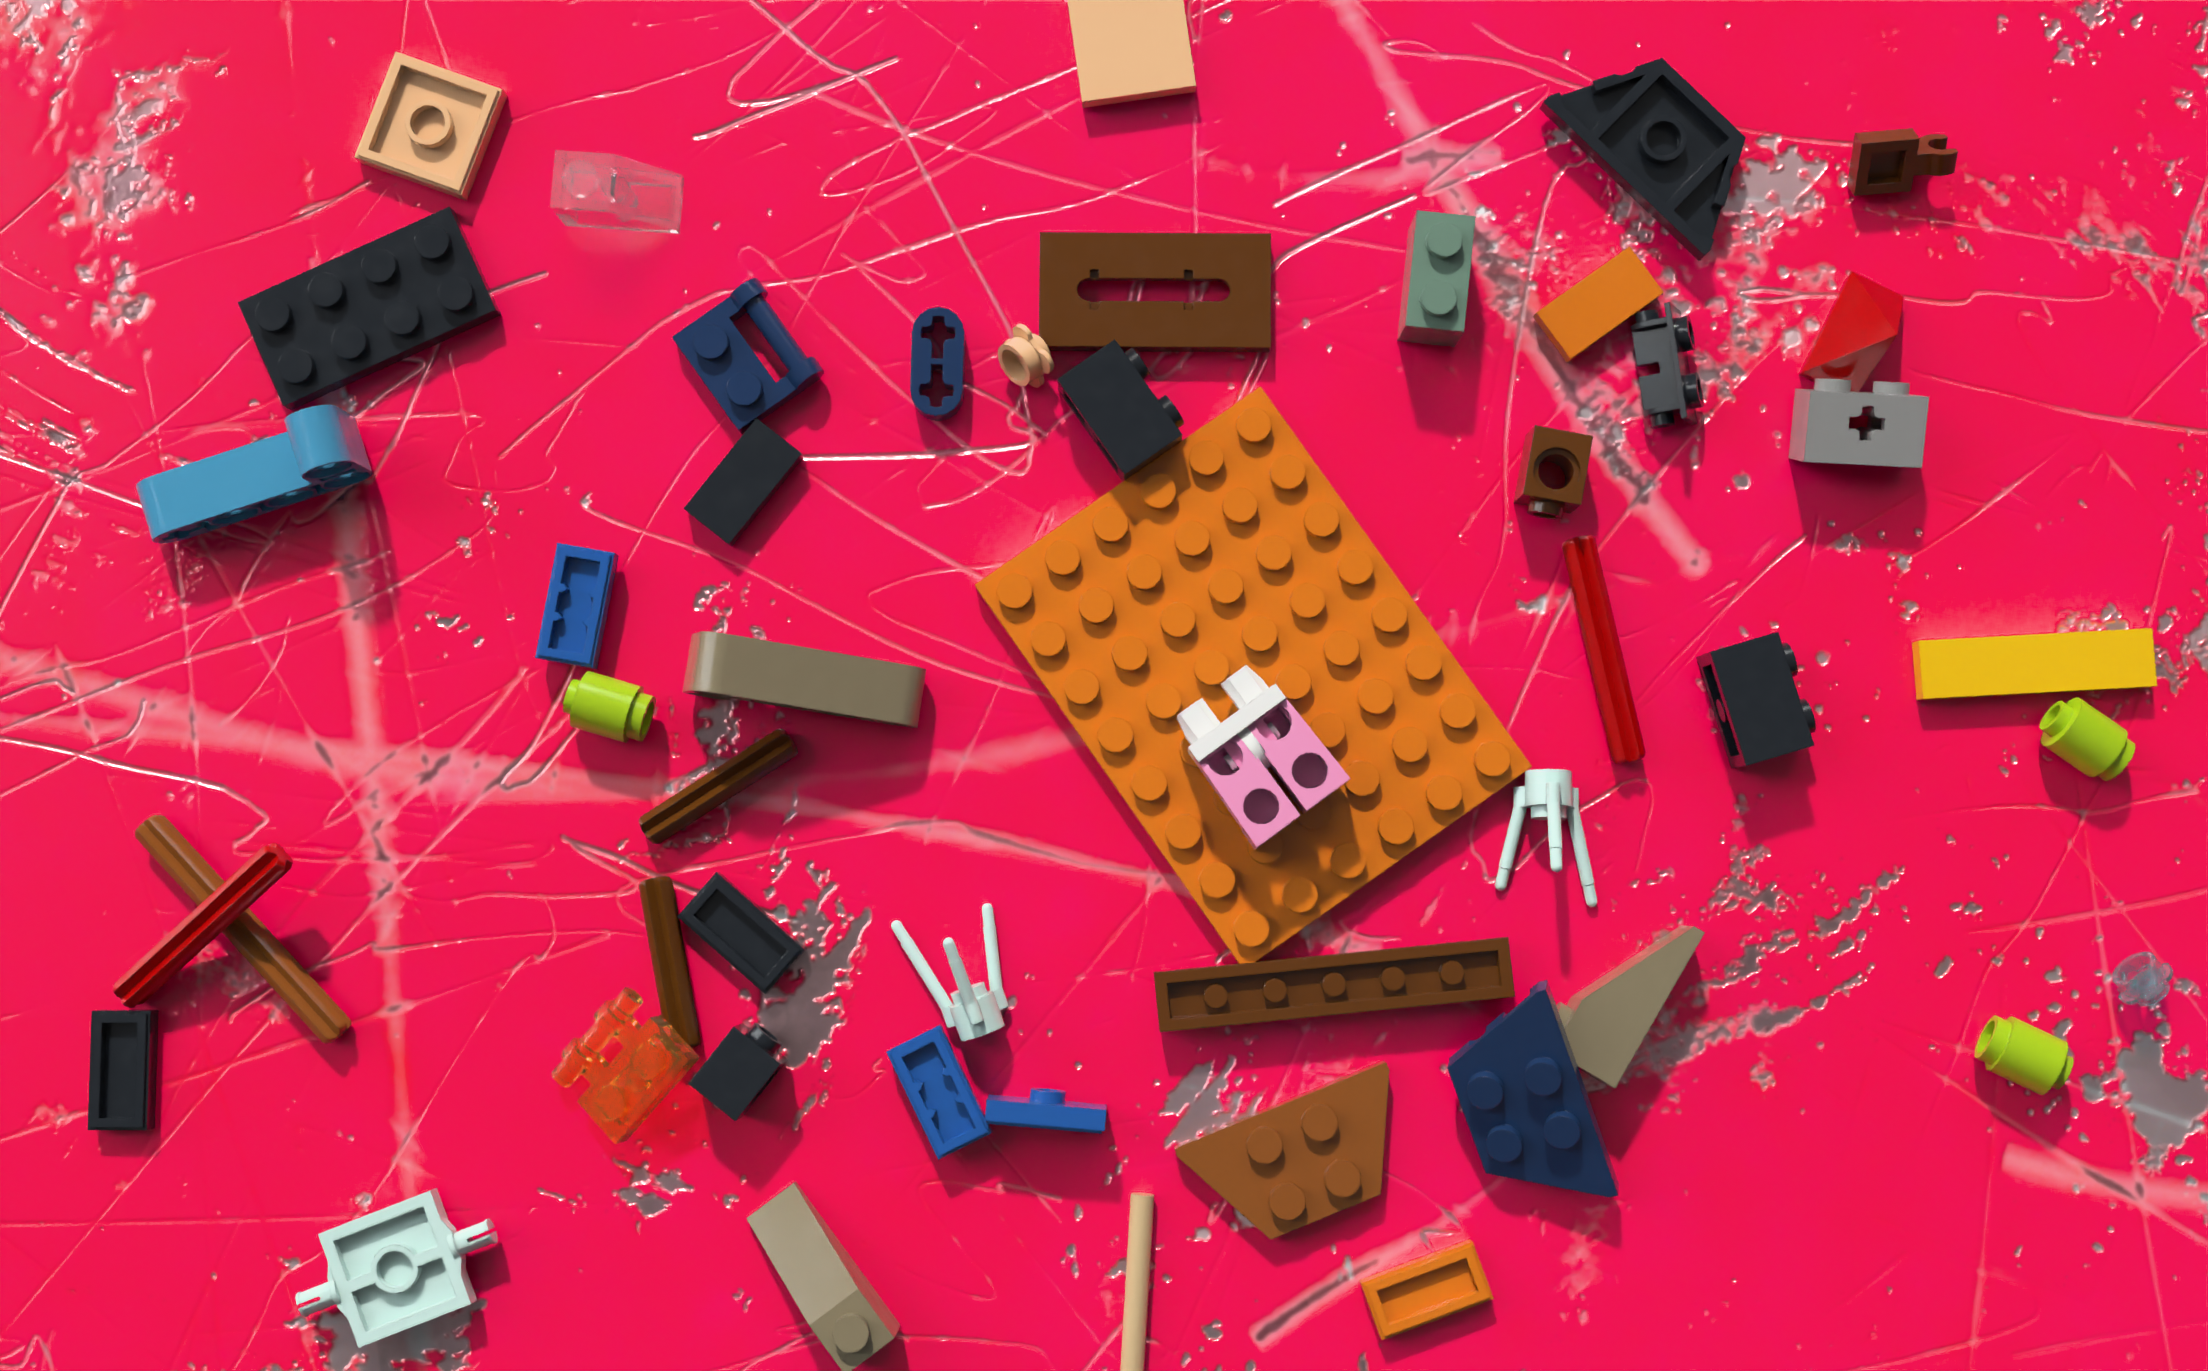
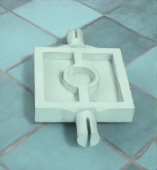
M435 1188L318 1234L328 1261V1282L303 1292H297L295 1297L297 1305L320 1297L319 1300L306 1304L298 1310L303 1317H307L312 1313L336 1304L338 1309L349 1320L359 1348L470 1305L477 1298L466 1270L465 1254L497 1243L496 1231L476 1239L473 1238V1236L489 1231L495 1226L490 1219H485L483 1222L457 1231L448 1220L438 1189Z

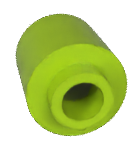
M587 671L581 681L573 679L570 682L564 697L563 712L570 714V726L624 743L628 742L630 738L643 741L653 719L656 697L645 694L642 686Z
M2076 697L2066 703L2064 701L2056 702L2048 709L2040 722L2039 728L2043 731L2041 744L2088 777L2099 776L2105 781L2111 780L2124 770L2134 755L2136 746L2134 742L2127 738V730L2081 698Z
M1997 1015L1991 1017L1978 1038L1974 1052L1975 1058L1985 1062V1067L1988 1071L2039 1095L2046 1094L2052 1087L2057 1090L2060 1089L2067 1081L2074 1062L2073 1057L2067 1055L2068 1043L2013 1016L2006 1020Z

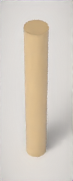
M1134 1192L1130 1196L1120 1371H1144L1154 1194Z

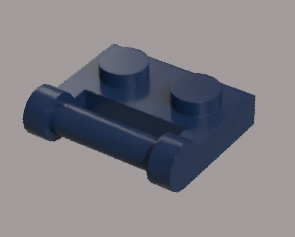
M752 278L741 284L731 293L730 297L672 337L741 434L750 427L756 418L760 421L814 384L824 374V370L815 357L807 358L765 299L768 292L758 278ZM746 313L789 371L785 377L777 382L773 380L733 324V322Z

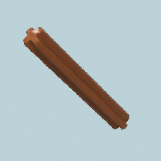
M153 815L136 829L135 838L197 906L224 883L223 879L165 816ZM249 908L222 931L227 939L322 1043H332L346 1033L351 1026L350 1018Z

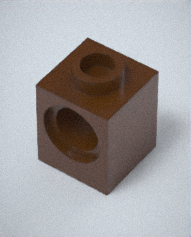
M1535 425L1525 435L1513 503L1528 506L1527 513L1529 515L1545 519H1562L1563 512L1570 514L1581 506L1593 436ZM1551 462L1562 469L1565 475L1563 488L1551 489L1541 482L1538 474L1541 463Z

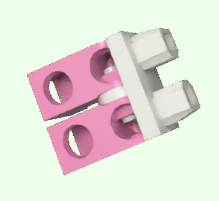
M1245 665L1221 683V687L1238 708L1237 712L1220 723L1203 698L1179 713L1177 720L1185 738L1190 743L1188 754L1200 768L1255 850L1300 816L1294 805L1268 772V767H1271L1303 814L1351 778L1289 703L1276 683L1269 688L1260 676Z

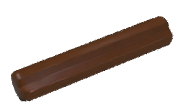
M782 728L776 729L642 815L638 820L641 830L652 844L662 843L794 758L798 753L794 741L787 731Z
M667 876L645 879L639 884V892L667 1048L670 1051L695 1048L700 1045L701 1038L680 920L677 917L678 909L673 881Z

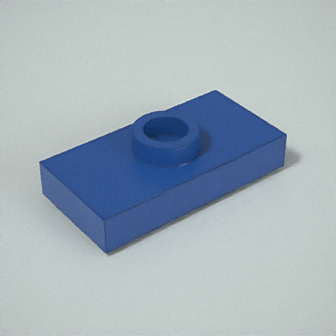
M557 543L535 658L597 669L619 555L613 552Z
M941 1024L886 1051L938 1160L993 1132L988 1121H985L983 1109Z
M1031 1088L1030 1098L989 1094L986 1100L985 1121H988V1124L1101 1134L1102 1131H1105L1107 1104L1065 1101L1066 1091Z

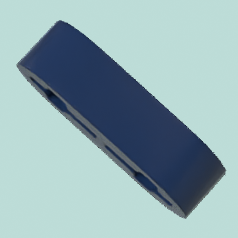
M942 307L929 308L921 313L915 320L912 329L911 397L918 412L925 418L934 421L948 420L957 414L963 404L965 386L966 337L964 327L957 314ZM938 322L945 323L947 332L955 334L954 339H947L943 344V359L934 358L931 340L923 338L924 333L934 331L935 323ZM933 370H943L942 379L945 388L954 390L953 396L943 397L942 406L932 407L929 397L921 395L922 390L932 388Z

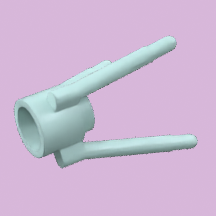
M1564 769L1526 770L1525 786L1513 787V810L1499 862L1495 888L1502 891L1507 886L1526 809L1531 808V819L1548 820L1550 866L1554 872L1561 871L1563 867L1561 820L1568 819L1585 901L1589 907H1595L1597 905V896L1579 811V788H1572V771Z
M985 903L982 906L983 934L990 991H987L984 982L971 985L954 940L950 937L943 940L948 963L958 990L951 993L953 1003L903 924L899 920L891 923V928L900 941L902 948L940 1007L947 1028L956 1026L961 1041L986 1035L1005 1026L1000 1010L1008 1007L1009 1004L1002 987L997 932L993 906L990 903Z

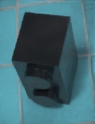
M1114 339L1059 377L1057 384L1058 391L1123 482L1181 442L1182 433L1178 428L1185 423L1174 404L1166 395L1157 399L1145 381L1151 377V374L1136 351L1130 348L1124 353Z
M1778 632L1696 657L1731 768L1751 765L1814 746L1811 733H1814L1816 730L1815 718L1809 703L1805 699H1799L1793 677L1797 676L1798 673L1797 662L1788 643L1781 642Z

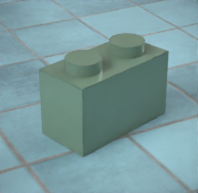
M1416 211L1408 229L1397 341L1455 347L1465 329L1476 216Z

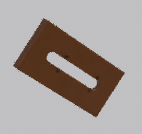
M1040 232L1039 336L1047 344L1049 351H1098L1115 339L1124 352L1130 348H1133L1136 352H1270L1271 233ZM1085 281H1219L1228 286L1230 294L1223 301H1193L1192 303H1184V301L1090 302L1082 299L1078 295L1077 290L1079 285Z

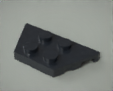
M1663 58L1637 66L1632 72L1624 75L1613 74L1595 80L1588 87L1564 95H1560V92L1550 95L1542 103L1540 110L1698 261L1711 250L1714 241L1712 236L1720 211L1725 206L1731 186L1730 179L1733 169L1738 164L1746 137Z

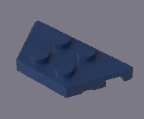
M1547 980L1538 982L1530 989L1529 996L1508 1014L1505 1012L1500 1014L1486 1026L1485 1033L1479 1039L1470 1040L1449 1058L1447 1069L1483 1168L1487 1174L1605 1197L1618 1196L1619 1183Z

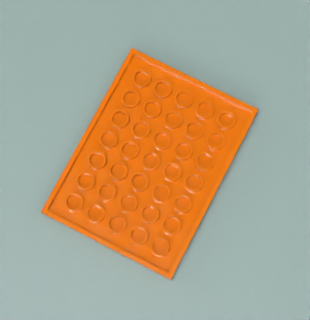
M1261 386L975 584L978 592L1239 964L1256 962L1532 767ZM1245 665L1260 676L1269 688L1276 683L1289 703L1351 778L1303 814L1271 767H1268V772L1294 805L1300 816L1255 850L1200 768L1188 754L1190 743L1185 738L1177 720L1179 713L1203 698L1220 723L1237 712L1238 708L1221 687V683Z

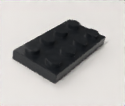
M450 207L238 302L282 404L290 410L501 315L458 217Z

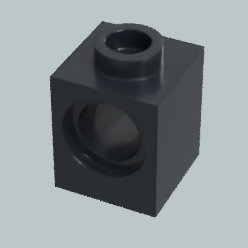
M743 1023L736 1025L689 1082V1085L730 1118L737 1121L747 1113L788 1061L786 1057L778 1052L783 1044L776 1036L758 1023H754L750 1029Z

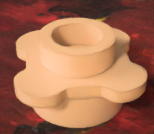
M1018 324L1013 327V338L1004 341L999 347L998 360L1004 373L1012 382L1019 386L1030 384L1037 388L1044 384L1043 375L1054 369V363L1044 340L1040 336L1033 334L1024 324Z

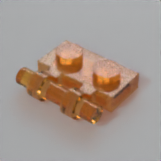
M625 987L614 1001L606 1000L594 1013L595 1023L582 1038L575 1037L561 1052L563 1060L551 1073L553 1079L565 1088H569L580 1075H583L589 1081L591 1086L577 1102L614 1144L627 1141L700 1058L662 1015L650 1017L641 1026L632 1015L643 1004V999L635 990L629 987ZM615 1037L624 1048L609 1064L600 1052Z

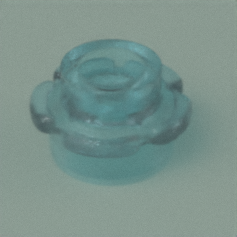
M2139 952L2127 957L2117 965L2112 973V981L2118 987L2117 990L2120 993L2118 998L2125 1004L2134 1005L2138 1003L2141 1006H2150L2161 1001L2170 990L2168 982L2173 977L2172 967L2168 963L2161 964L2151 952Z

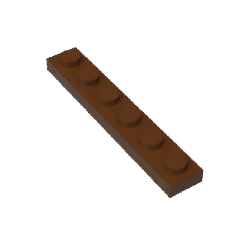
M1508 937L1153 972L1160 1032L1515 997Z

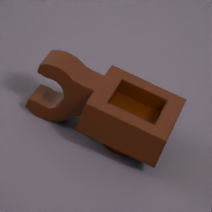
M1913 128L1855 133L1847 186L1854 196L1908 192L1912 189L1913 177L1916 175L1942 176L1954 173L1958 151L1956 149H1946L1948 140L1946 135L1930 134L1919 138Z

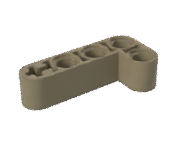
M700 631L691 636L683 693L730 701L743 700L917 728L927 669L749 637Z

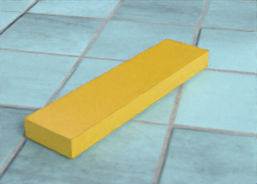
M2152 628L1919 640L1912 642L1916 700L2136 689L2157 686Z

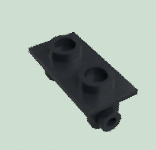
M1671 302L1664 303L1666 317L1659 318L1658 310L1641 311L1635 314L1636 324L1631 326L1637 366L1644 367L1659 364L1660 373L1639 377L1644 418L1650 419L1651 428L1653 429L1675 425L1674 415L1681 414V418L1689 424H1697L1695 408L1704 406L1700 377L1697 372L1690 374L1687 351L1695 350L1692 322L1689 315L1681 317V311Z

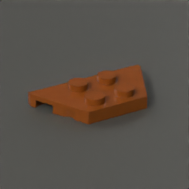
M1383 1060L1175 1145L1174 1149L1180 1160L1271 1240L1381 1195L1389 1068Z

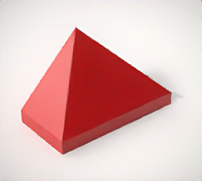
M1851 271L1799 375L1815 382V378L1851 380L1850 391L1859 392L1898 335L1904 296Z

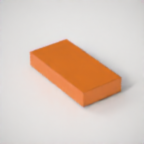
M1629 246L1540 309L1533 318L1568 363L1654 302L1664 292Z
M1470 1239L1359 1280L1382 1340L1494 1299L1475 1246Z

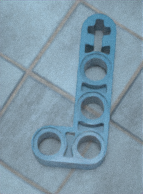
M318 405L301 409L284 419L287 432L141 480L136 484V489L152 541L161 544L185 540L359 483L369 478L373 473L355 417L335 405Z

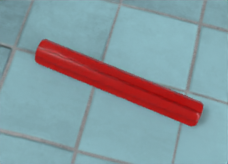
M1592 535L1574 537L1563 543L1562 550L1611 757L1615 764L1637 761L1645 757L1646 751L1596 540Z
M277 843L263 846L114 983L113 992L121 999L122 1004L133 1008L146 1002L292 868L293 864L292 858L285 852L284 848Z

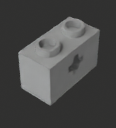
M1815 378L1814 389L1795 388L1789 448L1790 459L1813 463L1922 468L1929 397L1909 394L1910 383L1873 381V392L1850 391L1851 380ZM1868 416L1867 427L1849 428L1850 417Z

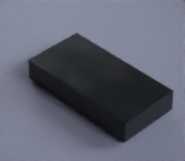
M756 418L683 509L732 547L804 456Z
M716 872L677 916L764 994H768L807 950L720 872Z
M159 1010L92 1011L88 1130H150L155 1128Z

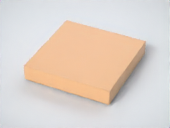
M1067 0L1082 108L1196 92V81L1183 0Z
M395 51L354 157L362 164L467 201L506 101L507 94L498 87Z

